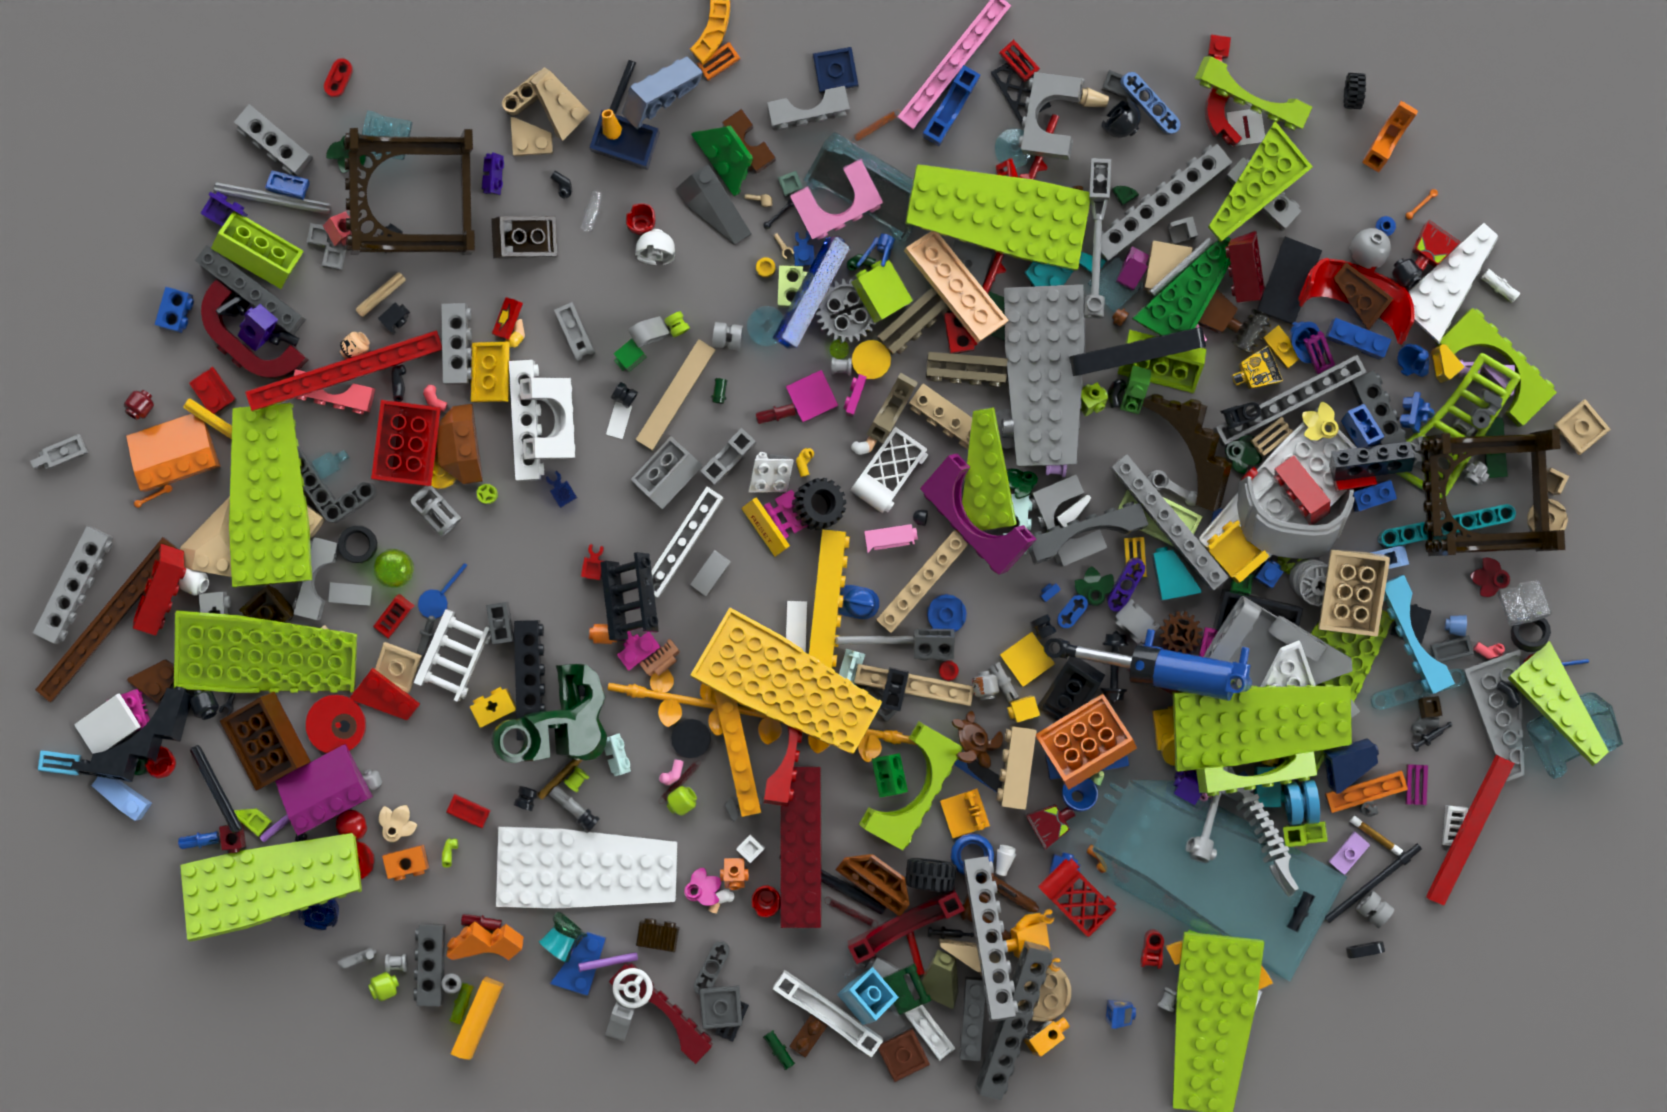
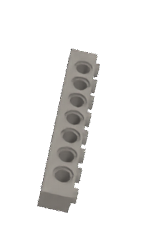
M1218 144L1214 147L1209 145L1202 151L1203 156L1198 160L1196 157L1191 159L1186 164L1188 167L1184 171L1179 169L1170 176L1172 178L1167 184L1165 181L1155 188L1157 191L1152 196L1147 194L1140 200L1141 205L1137 208L1132 206L1124 213L1126 216L1122 220L1118 218L1109 225L1110 229L1104 233L1102 230L1101 257L1106 263L1230 166L1232 161ZM1209 161L1212 168L1210 170L1204 169L1202 162ZM1188 173L1195 174V182L1188 181ZM1171 186H1179L1181 193L1174 194L1171 191ZM1156 198H1163L1166 203L1165 206H1158ZM1143 209L1148 210L1150 218H1142L1140 211ZM1132 222L1135 229L1133 231L1126 230L1125 223ZM1116 234L1119 237V242L1116 244L1110 242L1109 235Z
M1358 355L1260 404L1261 414L1257 419L1226 430L1227 424L1225 422L1213 428L1214 433L1220 435L1219 442L1221 446H1224L1366 373V370ZM1252 408L1246 414L1249 417H1254L1256 409Z
M1128 454L1110 467L1115 476L1134 499L1141 503L1144 511L1210 590H1215L1229 578Z
M988 856L966 859L963 861V868L989 1020L994 1022L1013 1019L1016 1016L1015 1013H1018L1017 1001H1013L1012 993L1015 992L1013 980H1009L1008 973L1011 972L1010 961H1006L1005 957L1008 948L1006 940L1003 941L1001 934L1004 932V925L1002 920L999 921L998 913H1001L1000 902L995 899L997 885L996 881H992L991 873H994L993 863L989 861ZM983 875L986 878V882L983 884L978 883L975 876ZM979 895H987L989 902H980ZM982 915H991L993 922L985 923ZM993 934L996 937V942H987L986 935ZM993 953L997 954L1000 958V961L998 963H992L989 959V955ZM996 973L1002 975L1003 982L995 983L993 975ZM997 994H1004L1007 999L1006 1003H999L996 1000Z

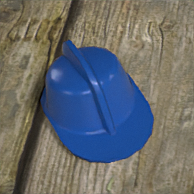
M1293 322V327L1289 332V340L1297 357L1305 363L1312 362L1303 340L1306 338L1310 339V336L1313 334L1316 336L1317 332L1320 331L1313 322ZM1318 340L1317 342L1323 355L1324 350L1320 340ZM1312 343L1311 345H1312L1313 351H1314V353H1315L1316 359L1318 360L1317 353H1316L1315 348H1314V345H1313V343Z
M845 585V588H841L840 595L844 596L843 607H839L838 610L839 614L858 619H869L877 613L879 598L873 590L854 585Z

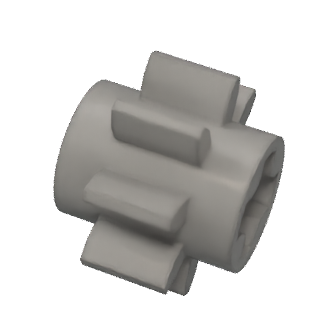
M1479 461L1470 462L1463 470L1466 474L1464 479L1471 485H1482L1489 477V474L1486 473L1488 470L1487 466Z

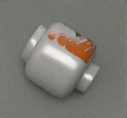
M989 671L977 672L978 676L972 679L974 695L979 697L980 700L995 698V695L999 693L997 676L990 674Z

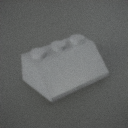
M670 436L631 480L663 509L703 465Z

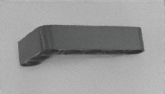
M297 446L299 458L305 463L304 468L301 470V476L304 480L303 488L328 522L338 523L376 497V487L371 483L362 482L336 499L301 447ZM310 476H314L316 482L310 487L307 484V479ZM365 486H369L371 489V493L367 497H364L362 494V489ZM325 492L327 499L325 502L320 503L318 496L320 493ZM349 497H352L355 501L354 506L351 508L346 506V500ZM333 508H336L338 511V516L335 519H331L329 516V512Z

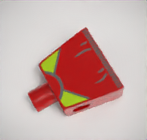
M1429 220L1424 224L1412 249V252L1419 256L1415 263L1422 271L1428 263L1435 267L1449 255L1460 241Z

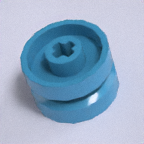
M1313 779L1302 781L1300 787L1295 781L1284 784V803L1289 825H1301L1303 818L1308 824L1319 823L1320 802L1315 781Z

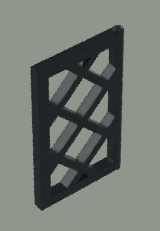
M1019 55L1018 57L1029 68L1025 59L1021 55ZM1006 63L991 73L1019 122L1022 123L1023 117L1017 108L1018 105L1025 107L1026 103L1019 102L1022 91L1031 93V90L1023 88V80L1021 86L1009 84L1011 74H1016V72L1011 67L1009 69V65ZM1002 70L1009 72L1006 83L1001 82L997 75ZM1008 87L1019 90L1017 101L1011 99L1007 92ZM1050 102L1046 103V104L1041 108V110L1039 111V113L1042 112L1043 110L1047 109V108H1050V107H1051Z

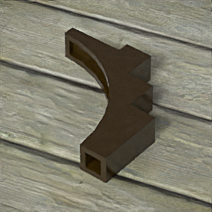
M1152 394L1144 398L1142 406L1158 413L1169 421L1188 445L1197 472L1198 492L1196 505L1213 512L1219 509L1222 505L1232 463L1227 462L1223 457L1215 456L1220 435L1214 433V430L1210 428H1202L1207 406L1201 404L1202 402L1196 399H1190L1184 403L1176 400L1168 401L1159 394Z

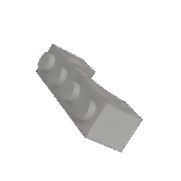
M845 86L825 90L821 103L809 110H801L794 107L787 98L767 102L772 128H777V131L788 129V126L793 124L804 126L808 124V121L812 120L823 122L827 120V117L835 116V118L847 116L846 113L850 112Z
M314 537L313 541H310L312 581L298 583L297 590L300 592L298 598L294 599L292 609L295 610V615L321 620L325 600L318 595L315 589V577L323 566L336 563L339 549L336 542Z

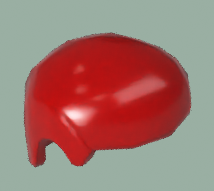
M634 204L630 213L626 214L627 228L634 234L643 235L651 231L656 224L654 209L648 204Z
M161 746L157 761H147L145 767L150 776L157 779L165 778L175 769L176 759L168 748Z
M347 810L341 813L336 820V828L339 835L353 833L356 841L364 837L368 828L365 817L357 810Z
M763 885L755 890L752 895V907L758 916L769 918L780 909L781 896L774 887Z

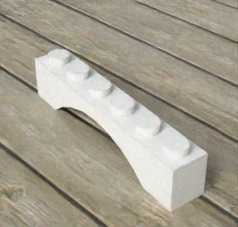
M786 970L782 972L773 985V990L819 1018L870 1057L875 1054L883 1042V1037L867 1026L862 1025L860 1021Z

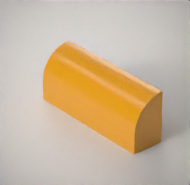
M487 976L482 980L451 1051V1055L467 1060L473 1058L503 989V983Z

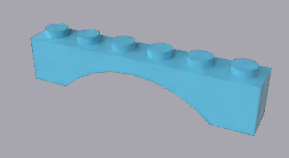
M1399 575L1386 581L1383 601H1386L1389 607L1387 608L1389 617L1394 619L1397 624L1395 627L1397 634L1400 638L1403 637L1405 641L1404 649L1406 653L1412 656L1414 661L1412 666L1415 672L1419 673L1422 678L1420 682L1424 691L1434 694L1455 683L1447 666L1431 657L1421 647L1415 637L1410 619V602L1413 593L1405 576Z

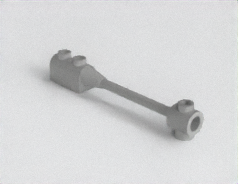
M1091 158L1089 200L1094 221L1091 295L1085 296L1084 317L1087 319L1104 318L1105 297L1099 295L1102 221L1110 198L1111 159Z
M1230 766L1223 767V770L1227 771ZM1219 791V795L1212 796L1201 837H1191L1187 841L1186 851L1190 853L1189 857L1195 861L1208 863L1209 860H1214L1217 855V850L1213 848L1214 842L1209 837L1222 791Z

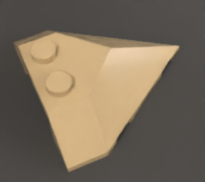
M230 497L180 547V550L184 551L185 568L231 577L229 538Z

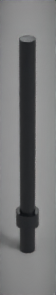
M1417 843L1407 852L1403 851L1397 856V860L1324 917L1326 921L1331 923L1403 864L1407 865L1411 858L1422 850L1421 846Z

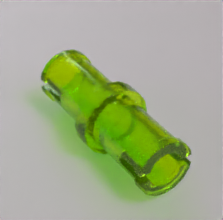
M462 982L458 997L453 1002L455 1006L449 1021H454L456 1024L462 1023L465 1010L470 1005L468 1002L474 988L473 985Z

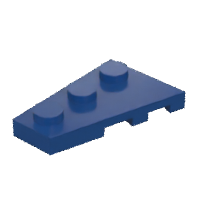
M587 932L550 984L588 995L596 969L579 972L578 964L599 960L606 937Z

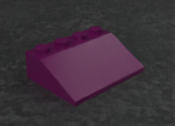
M346 744L275 781L286 813L297 836L373 797Z

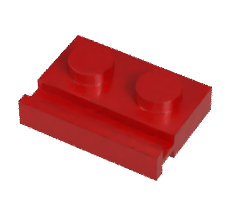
M213 366L189 382L204 406L213 414L218 413L231 402L237 400Z

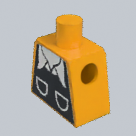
M1064 1017L1057 1022L1049 1020L1028 1033L1023 1040L1033 1055L1041 1057L1065 1039L1062 1032L1067 1030L1070 1025ZM1049 1031L1052 1032L1050 1037H1048Z

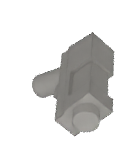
M368 948L354 955L342 958L338 961L340 969H345L375 958L374 954L377 952L372 950V948Z

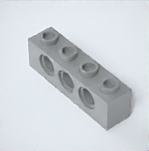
M250 104L234 121L238 125L236 130L245 137L249 134L253 138L252 143L260 150L263 147L269 152L266 155L275 162L280 160L284 164L282 168L290 175L294 172L299 176L313 159L310 154ZM260 124L262 126L261 131L253 133L254 126ZM272 137H276V144L273 146H269V139ZM286 150H291V157L288 159H284V152Z
M1243 157L1225 176V179L1234 186L1250 159L1246 160ZM1284 191L1260 210L1281 231L1301 212L1299 204L1293 199L1289 200L1284 195ZM1281 202L1283 204V211H1277L1274 203Z
M466 303L441 304L443 384H469V379H472V368H469V360H472V348H469L468 340L472 339V330L468 328V320H471V308H468ZM456 319L462 321V326L459 329H453L452 323ZM456 339L462 340V346L459 349L453 348V342ZM456 359H461L463 362L462 367L459 369H454L453 362Z

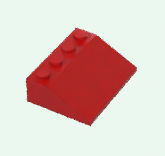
M381 400L371 480L431 486L441 407Z

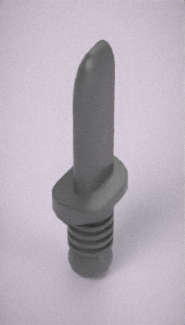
M434 616L428 617L424 631L420 630L419 632L422 634L417 654L422 655L421 660H423L430 637H434V634L430 633L435 622Z

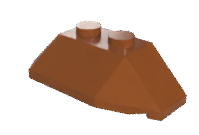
M473 404L453 406L439 421L437 451L439 466L462 484L483 482Z
M873 854L845 857L835 869L899 917L910 905L905 877Z

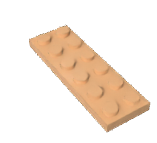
M930 231L905 248L904 252L977 343L1009 321L939 233Z

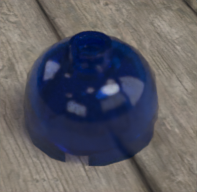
M335 898L327 900V903L321 905L318 903L309 906V909L303 911L299 909L298 918H302L305 921L304 925L314 930H326L331 925L334 927L339 918V904Z

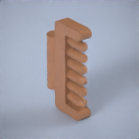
M668 639L664 647H660V650L656 651L657 654L653 653V657L649 656V660L645 659V663L643 661L640 662L641 667L649 676H652L655 672L660 676L677 662L675 656L680 653V650L671 639Z

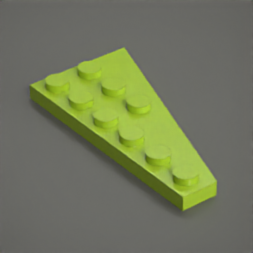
M1276 121L1272 124L1208 226L1220 242L1313 168Z
M992 407L975 410L972 415L967 464L971 468L965 475L962 500L964 510L970 521L982 531L1015 526L1017 522L995 409Z
M1549 641L1541 650L1537 651L1513 672L1508 679L1573 747L1594 766L1609 751Z

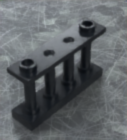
M635 552V561L622 565L614 561L600 562L609 640H628L627 632L643 628L644 632H659L649 553ZM636 569L637 581L622 585L620 573ZM638 589L639 600L624 604L623 593ZM640 608L642 620L626 624L625 612Z

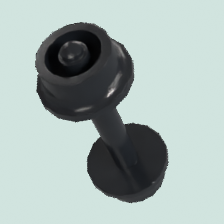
M1118 631L1113 632V634H1106L1105 642L1102 643V645L1112 646L1111 652L1119 654L1120 646H1129L1126 641V635H1120ZM1111 665L1110 688H1100L1106 699L1110 700L1113 704L1116 700H1124V693L1127 692V689L1118 688L1119 666Z

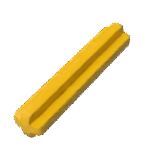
M189 398L186 401L184 409L232 439V425Z

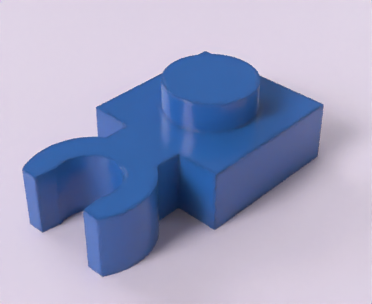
M806 231V238L803 240L799 238V233L796 232L795 239L799 246H793L795 266L815 265L813 245H807L810 240L809 232Z

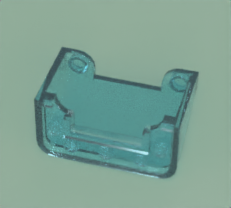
M1590 692L1579 696L1608 751H1613L1623 745L1612 705L1596 693ZM1543 715L1526 724L1528 734L1548 775L1553 779L1562 777L1568 769L1565 763L1581 754Z

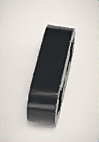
M1383 941L1346 948L1349 959L1385 952Z

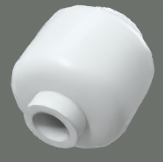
M186 568L184 578L179 579L180 589L191 595L204 593L209 586L207 574L201 571Z

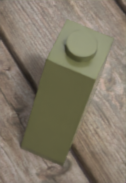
M937 950L922 976L921 982L932 1000L953 1009L959 993L956 958Z

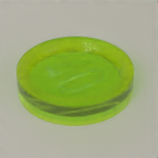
M840 339L831 343L829 351L835 359H843L849 353V346L847 342L841 343Z

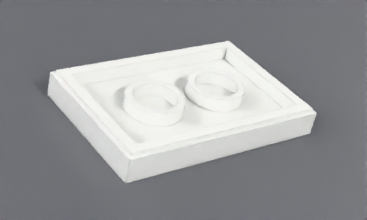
M120 693L74 724L92 754L109 750L141 727Z

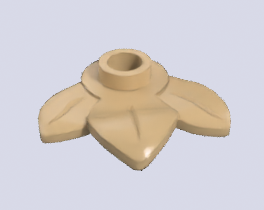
M407 805L400 806L393 812L385 806L381 809L379 823L383 827V837L388 842H396L401 837H408L416 830L417 824L409 821L410 812ZM390 829L396 830L394 835H390L388 832Z

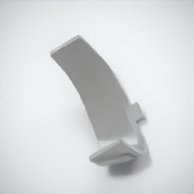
M1247 476L1238 485L1237 510L1241 529L1248 542L1270 554L1297 559L1322 556L1331 549L1336 539H1339L1354 503V490L1349 489L1340 497L1338 517L1330 523L1322 525L1297 524L1270 517L1259 506L1253 491L1251 477Z

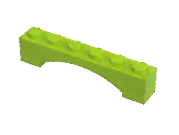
M1211 56L1203 58L1194 78L1200 81V86L1207 89L1212 87L1217 90L1216 93L1223 97L1230 96L1234 98L1233 102L1242 106L1246 104L1255 113L1261 114L1263 112L1268 115L1267 118L1269 120L1285 123L1284 127L1293 131L1295 129H1303L1312 106L1298 99H1288L1285 103H1274L1255 97L1235 82L1226 69L1227 64Z
M1314 751L1287 756V759L1276 768L1254 776L1234 775L1223 770V766L1196 769L1199 793H1207V796L1219 795V791L1223 790L1226 793L1238 792L1237 788L1244 787V790L1256 789V785L1262 784V787L1274 786V782L1279 781L1280 784L1292 783V779L1297 778L1298 781L1310 780V776L1317 775Z

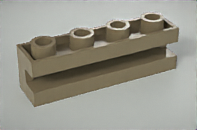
M932 287L880 333L878 339L893 355L895 353L900 355L907 349L908 346L906 344L911 339L913 341L917 340L923 334L921 330L924 327L930 328L937 322L936 317L940 313L946 314L950 308Z
M928 352L926 377H929L930 381L934 382L950 379V383L960 384L964 380L969 381L971 385H981V382H988L989 386L1001 387V384L1006 383L1008 359Z

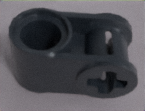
M1249 402L1220 411L1224 415L1227 424L1226 430L1257 419L1261 414L1260 406L1255 402ZM1248 406L1256 409L1254 417H1249L1246 414Z

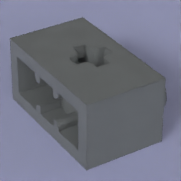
M509 602L486 605L492 645L513 642L514 634Z

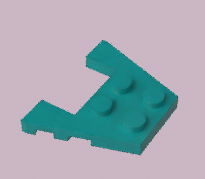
M1081 252L1079 265L1092 274L1093 255ZM1100 258V269L1103 267V265H1104L1105 262H1106L1104 259H1101V258ZM1032 262L1024 274L1033 287L1064 285L1074 270Z

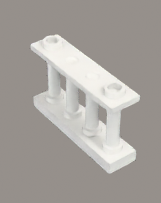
M445 609L414 683L422 686L424 683L430 682L456 693L454 700L458 702L461 698L465 699L469 688L466 686L484 645L489 644L491 640L490 627H485L483 632L457 621L456 617H454L455 612ZM454 627L479 638L480 641L476 650L449 639L446 635L448 629ZM447 646L472 657L468 668L440 657L438 653L440 647ZM439 664L464 675L460 686L432 675V672H430L432 665Z

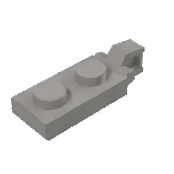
M77 434L42 449L39 452L40 457L30 462L35 469L42 466L45 469H49L88 453L81 435Z

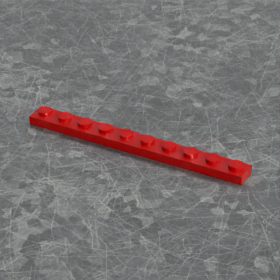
M436 330L252 389L245 393L253 412L442 351V344Z

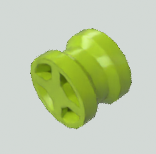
M483 484L478 487L476 495L480 502L491 504L496 501L498 492L494 486Z

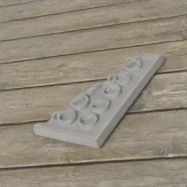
M1520 649L1463 669L1494 756L1498 755L1515 763L1506 782L1524 775L1522 693L1517 689L1521 701L1516 708L1512 709L1507 706V700H1509L1507 694L1497 690L1496 687L1500 680L1515 687L1508 677L1520 667Z

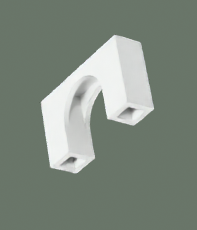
M571 378L521 379V400H542L551 407L555 417L554 429L548 437L523 439L524 459L574 458L575 444Z

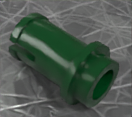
M715 378L714 392L711 395L713 403L724 404V400L727 399L725 392L728 380Z

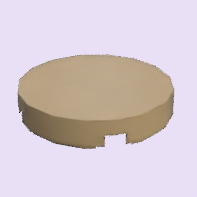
M1548 499L1550 531L1565 530L1568 523L1565 507L1558 501ZM1534 505L1529 509L1527 515V524L1532 532H1535Z

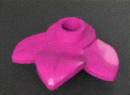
M700 868L691 875V882L686 885L684 894L692 902L699 901L704 906L715 905L719 902V898L715 893L721 887L722 881H720L719 877L707 876L705 868ZM693 889H698L696 895H692Z

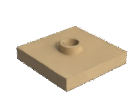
M1586 399L1582 400L1554 424V427L1560 429V434L1578 455L1585 452L1611 430Z
M384 642L375 669L403 691L409 693L422 655Z

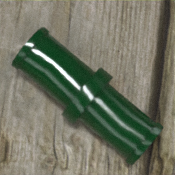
M774 1030L763 1036L773 1051L772 1055L777 1057L784 1070L795 1064L785 1049L787 1047L785 1044L782 1045Z

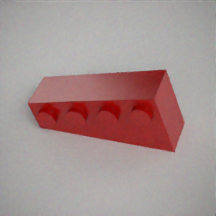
M164 544L160 545L159 560L154 561L151 573L153 578H148L144 590L146 596L142 595L133 619V629L155 636L159 629H163L165 623L164 615L166 612H170L172 607L171 598L177 595L179 590L178 581L183 579L186 573L184 551Z

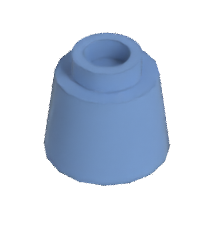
M1467 615L1450 616V619L1445 620V630L1449 631V634L1466 636Z

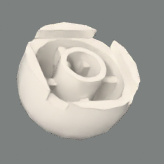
M660 229L646 232L637 241L635 256L637 255V259L646 264L657 265L655 261H663V265L669 264L675 259L673 239Z

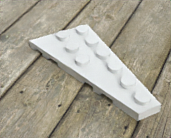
M1485 223L1476 229L1409 291L1414 304V321L1438 344H1440L1455 313L1459 310L1469 292L1475 277L1478 276L1484 261L1488 258L1498 240V235Z

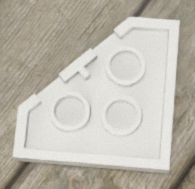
M1299 640L1279 649L1260 687H1266L1267 685H1275L1276 687H1286V685L1316 686Z

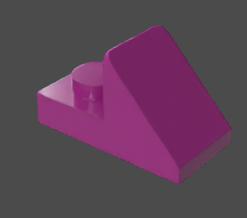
M1132 246L1127 253L1116 282L1134 290L1148 267L1146 262L1149 255Z

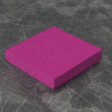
M822 370L786 386L802 423L838 406Z

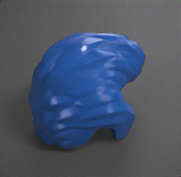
M1406 344L1399 350L1397 360L1398 365L1403 369L1401 373L1406 376L1415 373L1420 377L1429 374L1428 351L1416 344Z

